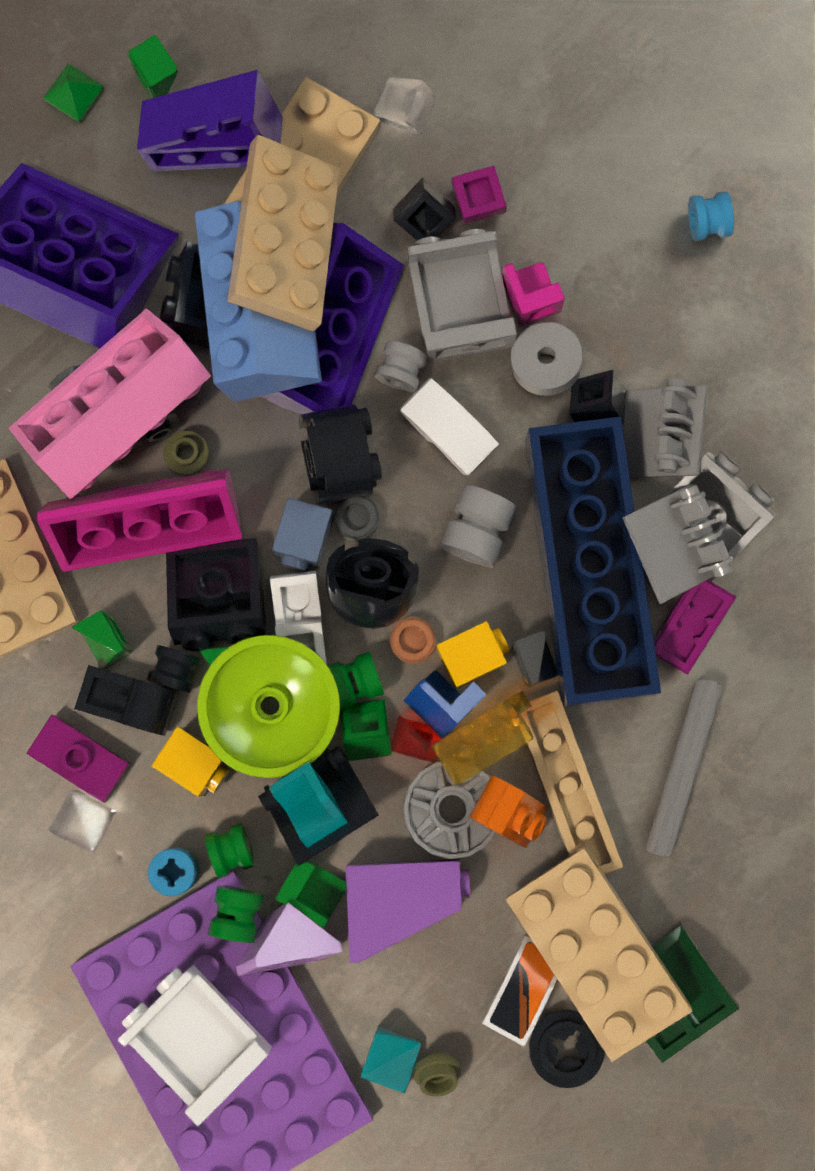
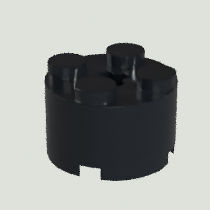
M353 404L300 414L299 429L306 428L308 440L301 441L309 485L311 491L320 489L314 499L316 504L371 495L373 487L377 485L376 481L382 479V472L378 454L376 452L369 453L367 436L372 435V424L368 409H358Z

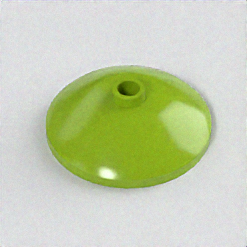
M272 635L248 638L223 651L205 673L197 700L199 725L211 750L231 768L243 774L261 778L286 776L307 762L310 764L314 762L332 740L340 712L339 693L335 679L319 655L298 641ZM268 696L275 697L279 702V709L275 714H267L262 709V701Z

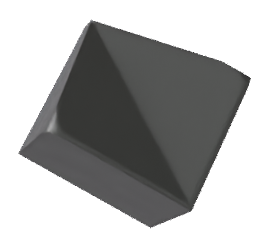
M547 630L516 640L511 647L524 683L528 687L550 680L558 675L556 665L546 642Z

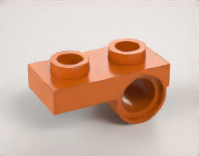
M491 775L469 817L527 848L530 840L535 841L541 835L546 825L547 817L544 814L548 807L524 791Z

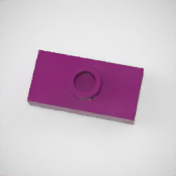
M709 579L683 592L653 639L656 656L688 675L733 604L736 596Z
M52 714L26 753L102 803L107 802L131 765L125 759Z

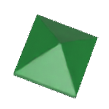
M67 63L43 99L78 123H81L105 88Z

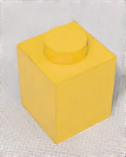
M487 621L436 645L439 657L455 689L504 667L507 664L504 655L510 653L500 629L496 628L491 631Z
M178 726L151 765L198 797L205 796L208 790L216 793L230 771L224 767L225 763L216 756L205 741L185 728Z

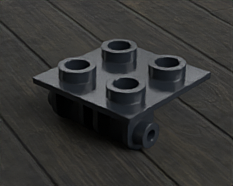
M338 746L332 750H329L327 747L311 765L330 789L348 823L307 848L300 840L286 811L273 797L268 784L264 786L265 792L258 796L267 812L270 811L298 866L379 816L345 754Z

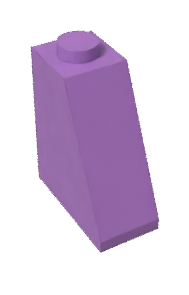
M459 859L347 864L346 886L350 963H359L461 910V898H470L469 869H460Z

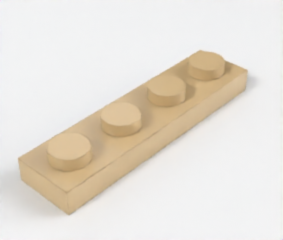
M558 691L514 706L513 709L568 856L585 846L603 874L623 868Z

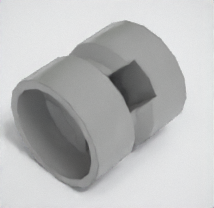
M464 485L454 509L459 518L448 522L439 546L462 559L493 568L503 545L498 535L509 530L518 507L508 499L476 486Z

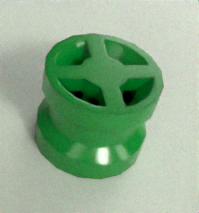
M242 823L232 825L229 831L223 834L211 832L205 835L207 852L218 879L228 876L232 869L238 867L245 870L255 867L253 851Z

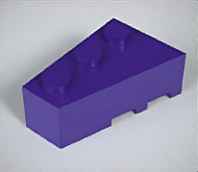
M254 70L142 101L137 151L152 171L247 167L250 143L257 134L281 144L283 116L259 71Z

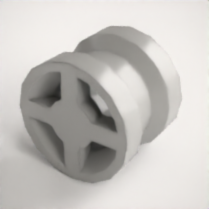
M387 341L384 347L386 358L384 363L377 367L374 374L375 378L392 388L405 392H416L419 385L417 375L419 369L426 366L428 356L411 345L398 341Z

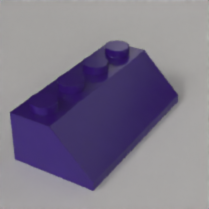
M333 223L322 322L315 329L322 382L261 397L277 406L299 414L352 405L404 264L344 223Z

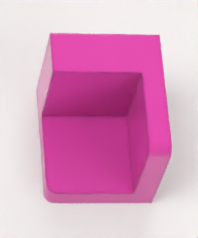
M540 262L515 271L513 263L503 266L502 278L519 327L561 313L565 301L559 283L552 285L543 263Z

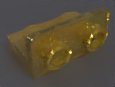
M523 690L432 745L433 750L454 784L459 785L533 740V733L521 716L522 712L532 707Z

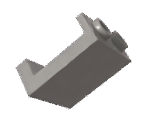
M471 229L460 233L459 238L442 241L439 237H426L416 241L414 246L407 248L408 266L425 354L428 356L427 363L510 348L515 342L517 333L514 318H510L497 253L498 240L495 231L485 233L483 229Z

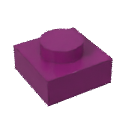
M495 166L452 177L451 185L463 224L506 213L507 206Z

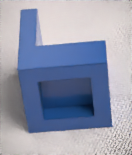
M433 671L426 679H422L403 701L444 739L487 694L474 681L460 694L438 671Z

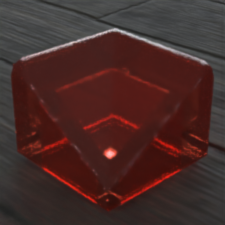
M399 715L390 749L394 753L432 763L436 761L441 737L428 724L409 720Z

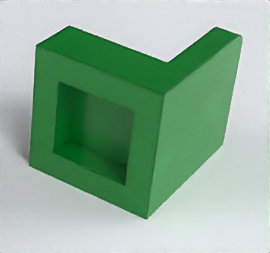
M309 859L300 866L295 863L275 899L282 904H291L314 923L324 928L347 890L346 881Z

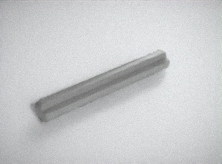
M706 678L696 681L646 844V850L650 853L662 857H669L672 854L722 691V685L716 681Z

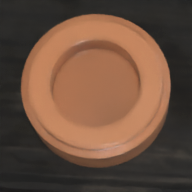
M410 617L401 620L395 625L390 635V645L394 655L402 662L408 664H418L427 660L435 648L436 637L434 630L426 621L420 618Z

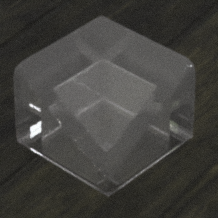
M70 790L52 821L48 832L95 853L117 812L78 790Z

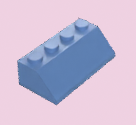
M235 201L195 212L213 382L215 386L234 402L322 382L315 330L310 331L227 302L242 201Z

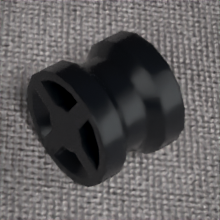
M157 645L155 655L158 660L155 668L149 671L146 680L191 693L193 683L190 678L193 670L199 667L202 658Z

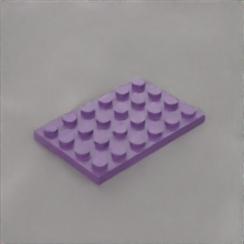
M233 870L228 876L217 879L82 958L70 967L181 1171H289L373 1121L374 1116L291 968L286 967L238 976L236 966L250 943L229 941L208 935L210 920L216 916L218 905L214 901L217 886L246 889L236 870ZM259 911L255 913L254 918L258 932L264 922ZM193 965L273 1047L269 1055L199 1126L186 1115L185 1110L188 1108V1105L130 1044L124 1047L118 1041L127 1031L121 1022L142 1002L150 1008L162 996L156 987L175 968H178L184 974Z

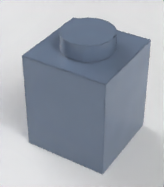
M287 498L272 548L276 557L282 558L280 565L301 572H307L308 566L320 568L334 520V514L331 509Z

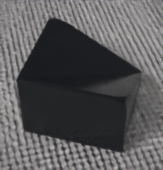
M423 177L393 209V220L417 241L426 237H438L456 218L455 206Z
M614 369L579 378L571 386L569 414L574 422L621 417L622 425L624 424L626 392Z

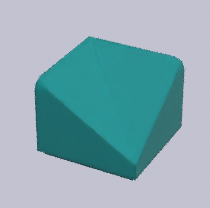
M377 1026L360 1077L398 1092L406 1093L421 1042Z

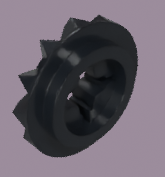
M569 1009L548 1013L545 1018L535 1025L528 1044L531 1063L535 1071L543 1080L560 1088H575L589 1082L601 1068L605 1053L580 1013ZM575 1031H578L575 1035L574 1047L579 1055L583 1057L582 1061L576 1056L573 1058L566 1055L555 1066L556 1056L559 1051L554 1042L549 1038L553 1036L555 1039L560 1038L566 1041L570 1035L573 1036Z

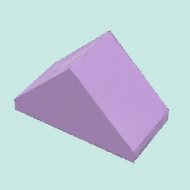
M286 903L269 912L256 933L255 942L250 943L237 964V975L243 976L322 961L342 952L341 943L291 904Z

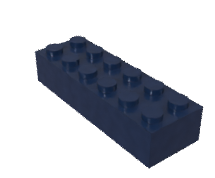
M621 417L529 428L525 443L563 707L650 697L660 694L661 688L643 565L622 518L635 510Z

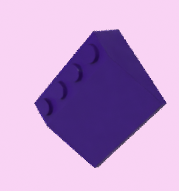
M21 163L0 187V303L95 347L101 348L142 313L178 242L179 234Z

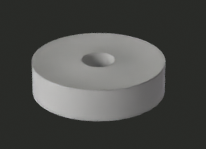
M542 322L529 326L518 335L512 345L510 356L513 375L524 389L533 394L551 396L562 393L569 389L581 374L583 367L581 343L569 328L561 324ZM545 354H550L555 358L548 364L539 361V358Z

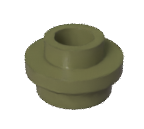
M189 430L179 431L167 440L163 451L164 460L167 466L176 474L191 476L197 474L206 466L209 459V448L204 438L198 433ZM184 445H190L194 449L193 455L189 459H180L178 457V451Z
M430 1053L414 1066V1080L426 1095L443 1096L449 1094L458 1085V1079L461 1075L459 1061L445 1053Z

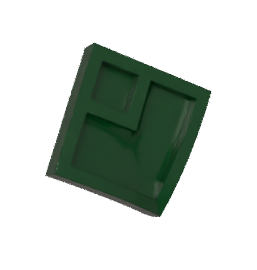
M681 922L651 945L692 1006L691 1013L646 1040L661 1063L739 1010V1004L708 963Z

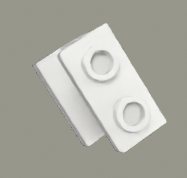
M193 965L184 974L178 968H175L156 987L162 996L150 1008L143 1002L140 1003L121 1022L127 1031L118 1041L124 1047L130 1044L188 1105V1108L185 1110L186 1115L199 1126L269 1055L273 1047Z

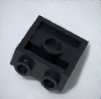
M187 241L179 257L172 255L166 273V282L174 284L172 296H165L159 319L164 323H168L167 326L177 333L183 341L209 348L198 244Z
M256 538L227 541L166 553L168 630L174 645H181L182 648L189 651H200L209 646V641L227 640L230 644L234 645L248 638L266 635L259 546Z

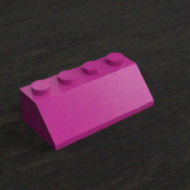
M229 469L204 471L197 475L175 479H160L153 483L131 487H116L110 491L82 496L75 495L72 499L67 497L47 502L37 513V522L62 572L243 539L237 494Z

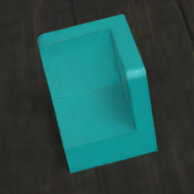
M309 762L272 784L269 788L273 797L286 811L300 840L307 848L348 823L330 789Z

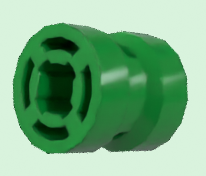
M370 651L357 655L354 662L348 664L337 662L328 665L338 688L340 709L353 706L357 699L365 696L373 699L384 695ZM352 671L356 685L358 687V690L354 691L350 676L348 674V672Z
M217 886L214 901L218 905L216 916L210 920L208 935L229 941L254 943L257 933V926L254 923L255 913L262 907L264 894L242 888Z

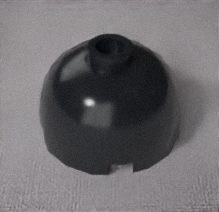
M360 539L359 546L351 547L345 550L344 544L338 547L328 558L325 585L331 606L341 618L357 627L376 629L390 626L399 621L414 603L419 574L417 563L414 565L408 559L409 552L406 549L388 540Z

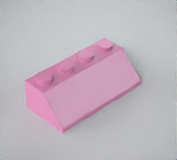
M146 308L8 429L35 463L72 499L78 492L90 488L95 483L98 475L110 464L124 458L131 451L133 444L149 430H154L162 425L167 415L182 401L195 396L200 391L202 384L211 375L182 338Z

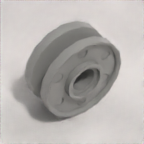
M460 760L436 762L420 771L409 785L403 804L405 825L414 841L430 854L447 859L469 857L485 848L496 832L469 816L487 785L490 776L476 765ZM447 796L458 797L464 804V816L456 823L446 822L439 814L440 802Z

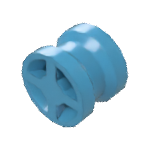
M718 192L713 198L708 199L701 195L690 196L688 219L694 241L705 240L711 234H717L720 237L732 236L734 213L731 197L728 192Z
M176 847L163 850L155 855L149 864V882L154 890L162 895H180L191 889L197 882L200 872L199 863L194 854L187 849Z

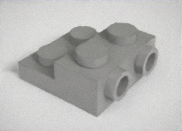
M708 451L700 459L699 476H684L666 496L691 484H697L700 492L705 491V499L712 513L707 518L716 517L717 522L711 525L713 532L717 530L722 531L723 535L716 539L717 541L723 540L729 556H732L734 559L775 517L776 512L770 507L775 500L757 483H754L750 488L746 486L736 476L741 469L726 454L720 451L715 457ZM715 576L710 578L709 580L713 581L715 579Z

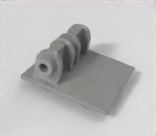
M671 378L667 380V386L663 388L626 391L625 416L622 429L630 478L699 476L708 393L707 385L686 386L685 380Z
M697 484L688 485L622 517L659 604L714 576L718 578L733 571L730 563L734 559L732 556H729L723 540L717 541L716 539L723 535L721 530L713 532L711 525L716 523L717 519L716 517L707 518L712 513L705 499V491L700 492Z

